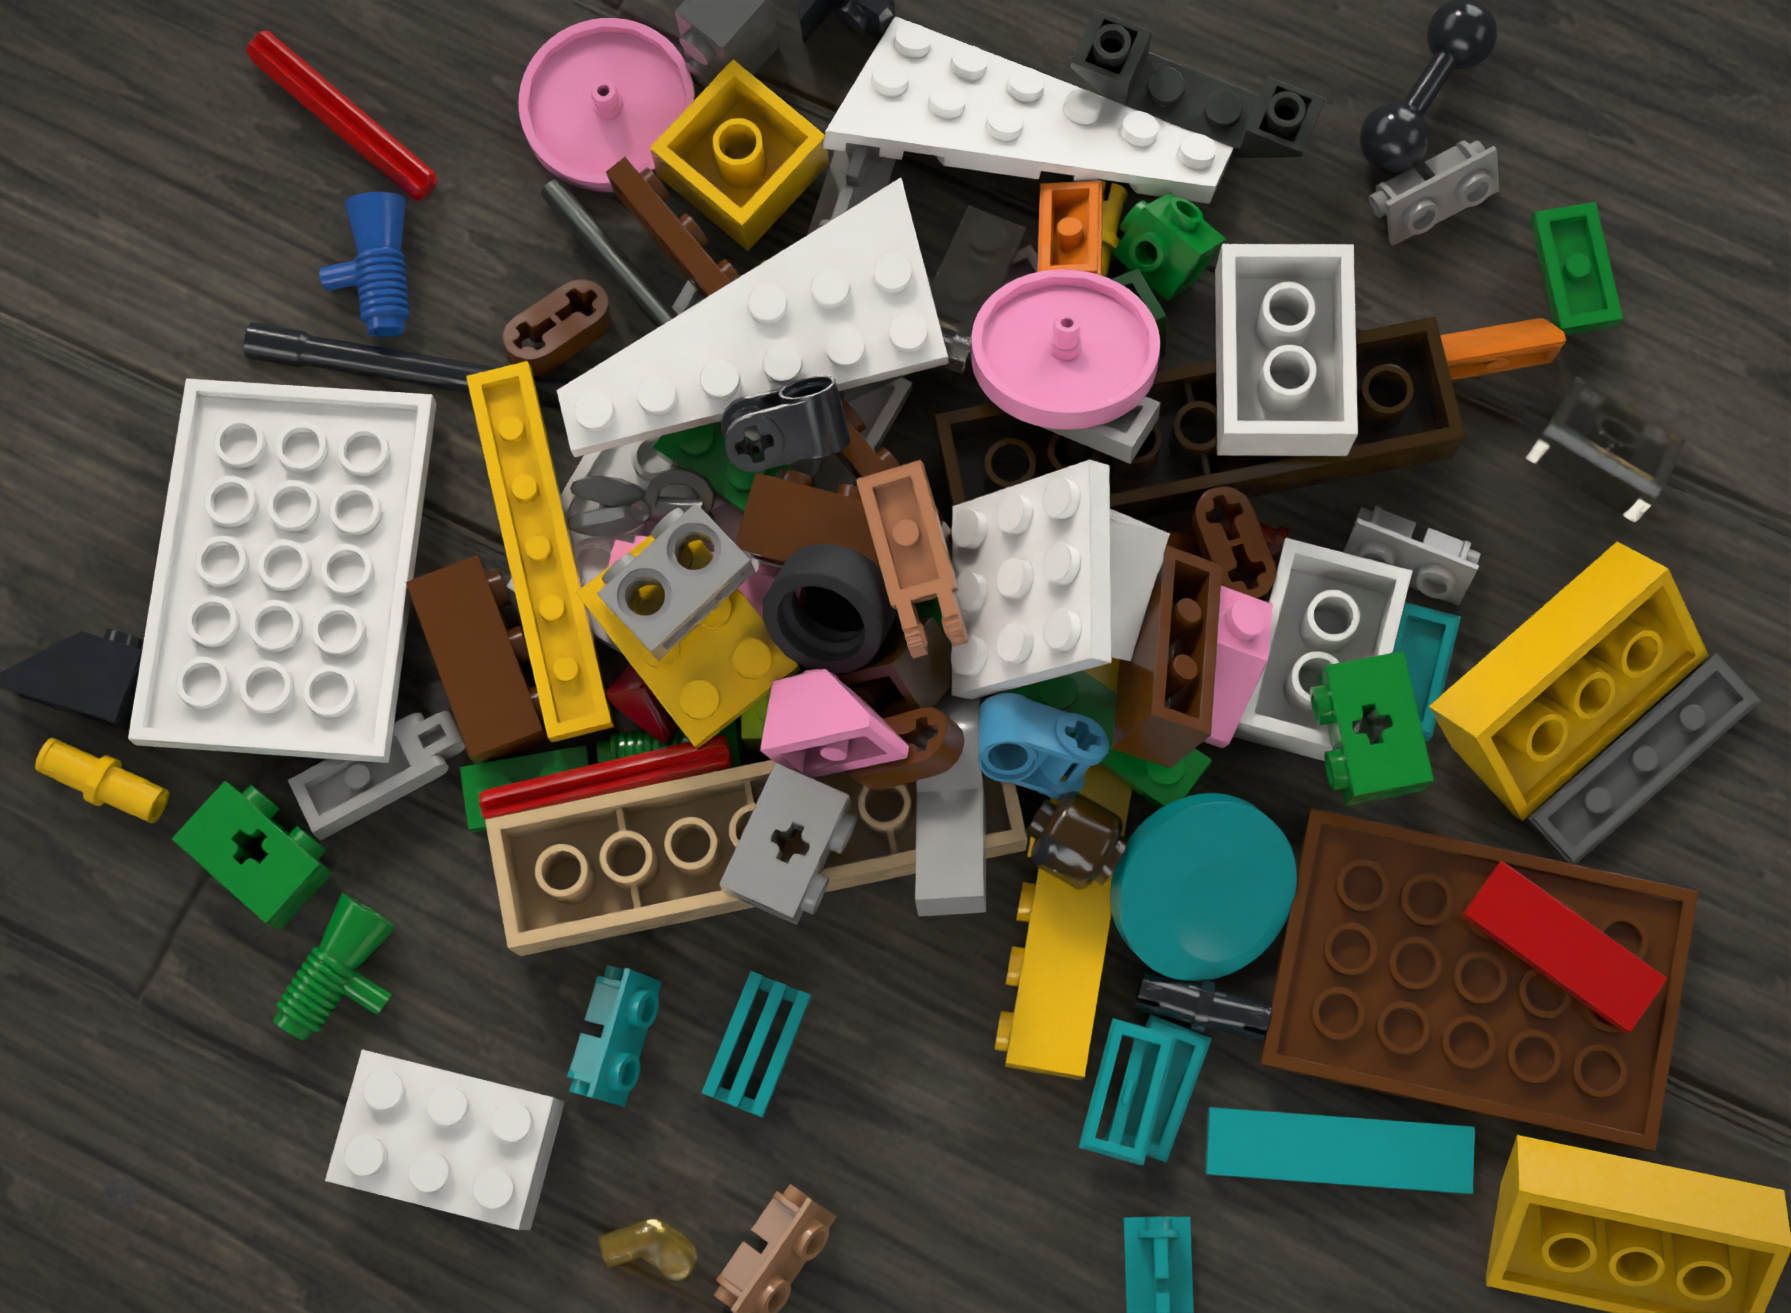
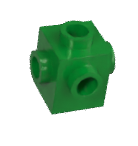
M1169 192L1150 204L1142 200L1131 209L1119 227L1125 235L1112 254L1126 265L1127 272L1138 268L1148 286L1152 287L1167 301H1170L1195 284L1226 238L1203 220V214L1197 206Z

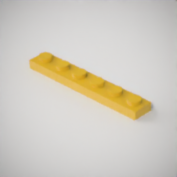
M526 361L466 376L547 737L551 742H556L613 728L614 723L609 702L605 696V684L587 607L575 593L582 588L532 368L529 362Z

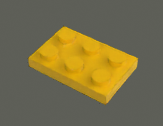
M651 535L648 536L628 553H631L636 558L655 539ZM696 540L687 544L682 550L680 565L689 570H699L711 562L713 555L701 540ZM611 566L575 592L696 749L771 692L773 681L791 677L800 670L797 662L787 657L771 640L763 619L739 588L728 596L659 661L597 595L606 585L602 581V577ZM656 585L641 587L632 598V612L641 616L656 613L664 603V589Z

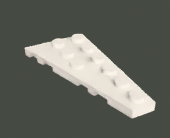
M896 16L826 129L823 149L845 151L846 143L879 147V157L902 160L903 151L935 155L943 166L1039 179L1041 171L1073 175L1072 182L1094 181L1098 179L1129 183L1130 187L1137 194L1162 197L1171 192L1176 197L1207 204L1210 203L1234 148L1205 135L1187 130L1148 113L1133 109L1089 90H1084Z
M899 178L558 389L557 393L570 449L574 457L721 421L724 410L732 401L740 397L785 387L794 381L807 377L832 376L836 379L838 390L842 391L948 364V355L902 179ZM745 411L743 415L749 414L750 412Z

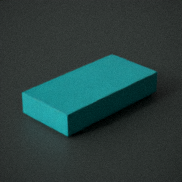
M1405 602L1393 652L1404 651L1424 740L1429 742L1433 736L1436 718L1429 706L1443 694L1461 616Z
M1150 1015L1145 1025L1146 1028L1177 1036L1146 1154L1150 1158L1166 1163L1212 1038ZM1147 1043L1121 1141L1122 1146L1129 1148L1134 1146L1159 1050L1158 1045ZM1116 1106L1103 1138L1105 1140H1108Z

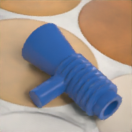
M390 192L358 194L344 202L358 255L352 261L321 267L319 272L320 281L326 291L357 285L360 305L359 312L361 313L360 320L367 325L368 335L379 338L399 336L405 332L404 322L410 318L405 255L401 252L406 199L399 194Z

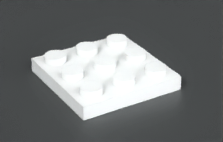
M1087 460L953 506L951 531L952 567L959 591L954 593L962 613L968 643L954 647L952 644V696L972 700L1111 663L1109 465Z

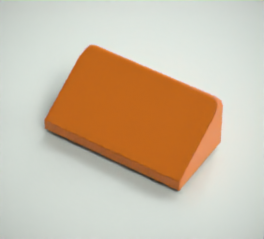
M1102 180L1040 184L1037 272L1064 269L1101 275Z
M1543 318L1440 335L1451 380L1552 363L1566 342L1564 332Z

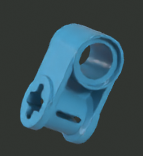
M996 694L987 698L980 705L978 711V764L980 770L987 777L995 781L1016 784L1041 792L1056 800H1060L1068 792H1080L1084 785V774L1091 765L1099 764L1109 751L1108 736L1093 719L1082 714L1068 713L1032 701L1021 694ZM1072 732H1075L1076 735L1073 738L1069 737ZM1063 775L1066 776V780L1061 782L1060 780Z

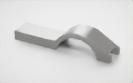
M952 685L933 708L941 711L961 728L965 740L963 752L958 761L948 771L916 781L915 901L918 916L986 912V803L983 772L978 764V711L980 705L985 701V696L972 700L952 696ZM926 746L920 747V749L925 751Z

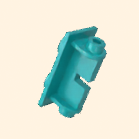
M607 965L604 977H596V984L585 1017V1021L604 1026L602 1036L598 1038L583 1033L580 1034L567 1077L573 1079L569 1092L625 1107L629 1091L633 1089L639 1077V1058L648 1028L652 1025L658 1013V993L662 982L628 968L621 969Z
M1190 1217L1123 1218L1126 1313H1194Z

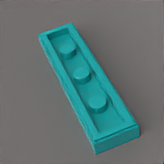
M1209 1107L1204 1175L1473 1194L1475 1127Z

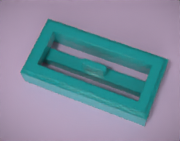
M750 971L701 1093L764 1118L812 995ZM759 990L767 992L769 996L731 1090L721 1087ZM782 999L792 1002L793 1006L757 1096L753 1100L745 1097L744 1094Z
M1112 1019L1081 1134L1079 1149L1103 1154L1104 1156L1124 1160L1139 1166L1144 1165L1177 1036ZM1126 1036L1133 1038L1134 1041L1108 1140L1105 1141L1095 1137L1121 1038ZM1147 1043L1158 1045L1159 1050L1134 1146L1129 1148L1122 1146L1121 1141Z

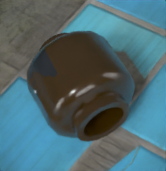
M1076 791L1065 794L1056 805L1044 799L1025 831L1027 835L1036 839L1031 849L1033 863L1040 869L1079 890L1087 888L1093 881L1103 885L1119 862L1129 841L1121 836L1123 823L1116 813Z

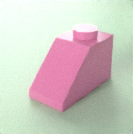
M1221 586L1212 730L1211 736L1203 741L1220 748H1224L1230 743L1268 662L1273 604Z
M810 669L804 671L801 675L772 682L760 751L774 762L809 778L907 758L909 746L865 700L828 670Z

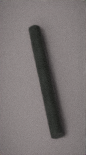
M559 179L549 181L543 187L541 196L656 328L678 316L677 312Z

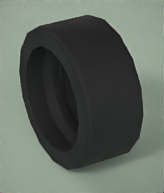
M831 543L807 545L789 555L763 599V621L771 640L787 657L807 669H826L833 674L850 673L869 664L881 647L895 620V609L891 607L883 575L878 566L854 549ZM818 586L835 591L848 599L857 609L864 623V628L843 632L825 627L812 619L800 606L795 593L796 588Z

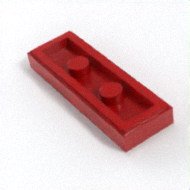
M1502 860L1497 863L1460 915L1625 1034L1633 1030L1668 979Z

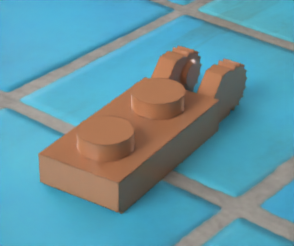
M918 460L856 479L891 607L898 611L909 652L913 659L928 654L927 634L923 624H921L915 604L936 597L941 608L942 624L946 637L951 640L953 647L968 643L962 613L954 593L959 591L922 461Z

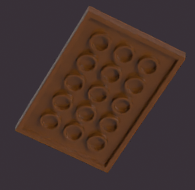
M1313 808L1308 811L1296 870V892L1286 921L1271 999V1015L1268 1028L1265 1030L1258 1066L1648 1152L1656 1151L1698 891ZM1501 860L1668 978L1630 1033L1625 1034L1460 916L1497 863Z

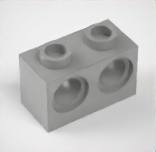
M696 502L685 513L680 508H676L667 514L651 532V536L655 540L636 558L631 553H628L617 560L603 575L602 581L606 585L597 593L605 605L658 661L755 572L751 560ZM696 540L711 543L714 546V556L706 567L699 570H689L680 565V555L687 544ZM647 585H656L663 588L665 600L662 607L656 613L641 616L632 612L631 601L637 590Z

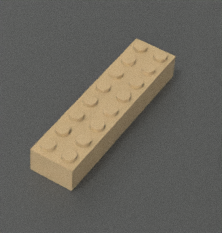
M769 760L486 819L485 823L508 949L519 956L755 907L724 893L719 884L776 762ZM845 771L812 778L848 794L851 801V808L848 814L857 817L856 824L845 849L841 854L831 850L820 873L829 878L825 892L916 873V781L884 790H871L847 775ZM983 773L986 803V859L1025 851L1027 836L1015 784L995 781ZM796 831L791 841L780 838L776 843L783 854V862L787 864L794 854L805 856L809 851L805 848L802 841V833Z

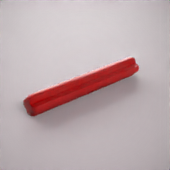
M260 31L248 43L246 53L254 64L413 200L421 201L425 199L436 187L438 180L430 167L270 31Z
M717 735L713 736L698 749L691 742L486 789L479 794L481 814L485 821L495 817L726 770L733 765L731 747L726 736Z

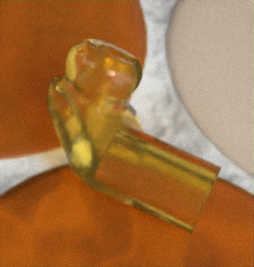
M648 1219L599 1236L600 1248L608 1268L642 1257L663 1271V1276L669 1280H683L694 1270L697 1252L688 1236L660 1219Z

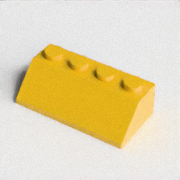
M1616 542L1436 699L1429 708L1453 750L1511 813L1523 821L1701 664L1709 654L1669 569Z
M1517 1135L1500 1185L1486 1271V1286L1612 1313H1764L1791 1252V1233L1784 1190Z

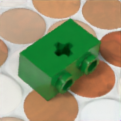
M1404 651L1325 665L1317 677L1318 686L1310 688V699L1317 725H1327L1332 750L1325 751L1324 760L1331 789L1333 791L1342 790L1345 806L1424 791L1434 781ZM1363 716L1366 717L1370 727L1380 726L1382 730L1380 735L1374 740L1373 745H1370L1367 734H1355L1354 728Z
M224 781L177 832L172 840L264 923L282 930L333 874L319 860L326 852V849L298 825L291 833L287 832L272 818L280 808L255 786L250 784L243 792L229 782ZM255 839L262 843L263 850L268 854L261 863L253 860L254 855L248 849Z

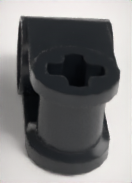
M832 376L807 377L794 381L785 387L740 397L726 407L721 418V432L725 439V450L731 463L739 469L750 473L762 472L769 468L803 459L826 457L845 449L851 442L836 379ZM745 411L750 412L749 414L743 415ZM750 426H757L760 439L748 442L744 429ZM754 453H761V455L759 457H755Z

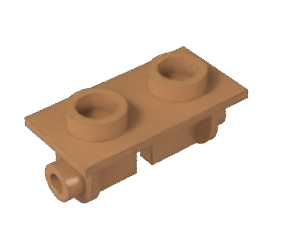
M789 1184L783 1194L776 1191L772 1200L751 1229L767 1241L768 1245L761 1254L743 1241L722 1273L717 1277L716 1281L721 1285L714 1293V1296L729 1306L733 1313L779 1312L789 1298L791 1283L806 1261L816 1257L825 1246L829 1236V1228L837 1216L811 1200L809 1196Z

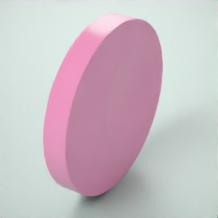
M592 19L577 23L557 33L534 55L520 85V120L528 143L537 159L549 172L560 180L580 189L594 192H614L606 171L624 157L629 160L639 173L648 167L657 176L649 147L696 99L691 74L686 69V62L680 52L667 38L656 30L626 19Z
M1061 269L1036 272L1017 278L992 294L983 304L974 321L971 361L978 384L989 399L1000 409L1019 420L1033 425L1052 429L1073 430L1095 427L1116 420L1135 408L1144 399L1152 387L1157 374L1160 336L1153 315L1140 298L1129 289L1098 274Z

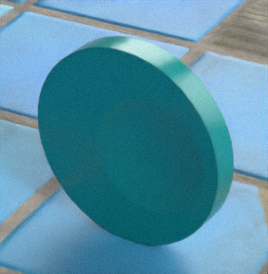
M1205 793L1191 795L1178 799L1157 810L1130 836L1128 844L1114 868L1110 888V906L1114 923L1121 938L1150 968L1162 975L1183 981L1216 979L1231 974L1251 963L1270 946L1283 928L1289 916L1296 892L1295 858L1282 830L1254 805L1226 794Z

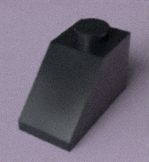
M110 628L106 629L103 638L81 631L1 671L0 688L15 697L129 732L142 655L141 647L144 641L130 634Z

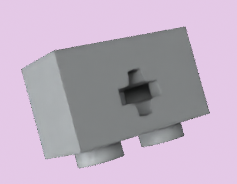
M775 763L720 881L719 886L724 893L795 925L798 924L803 911L814 915L829 883V878L820 873L830 851L832 850L839 854L843 852L856 824L857 817L848 814L851 808L849 795ZM796 831L802 833V841L805 848L809 851L805 856L794 854L787 864L783 862V854L776 843L780 838L791 841Z

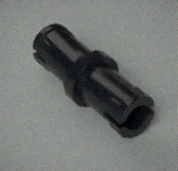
M1143 970L1142 982L1138 986L1134 1010L1190 1023V1030L1204 1033L1207 1027L1242 1036L1258 1043L1263 1042L1265 1037L1263 1030L1268 1028L1272 1002L1254 998L1250 999L1216 990V983L1202 980L1200 985L1162 976V974L1149 970Z

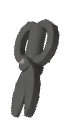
M677 468L664 471L651 480L646 491L624 479L608 476L584 477L574 481L570 487L571 493L578 497L611 506L571 516L568 521V528L579 534L593 537L616 536L631 531L645 523L650 536L654 527L667 514L676 508H680L685 513L695 502L715 522L711 509L715 504L716 491L710 480L695 470ZM681 484L695 489L700 499L660 497L664 487ZM701 540L704 545L708 543L707 541Z

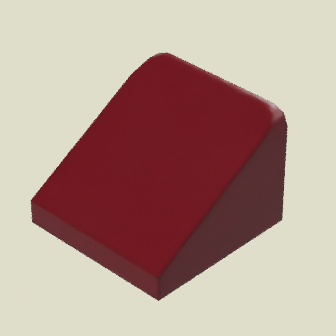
M631 664L626 667L605 692L607 699L617 709L660 743L668 742L679 729L677 723Z

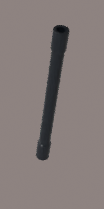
M251 322L248 325L244 337V355L247 359L294 367L312 366L470 394L466 376L500 368L313 336L302 330ZM546 375L533 376L540 406L561 409L557 390L573 380Z

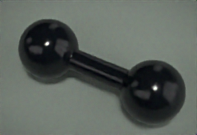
M1452 0L1442 5L1433 14L1427 29V42L1433 55L1403 103L1391 102L1377 107L1366 117L1362 124L1360 147L1367 161L1375 168L1384 172L1398 173L1413 168L1423 159L1430 143V129L1424 114L1454 69H1468L1477 66L1494 49L1497 40V25L1487 7L1475 0Z

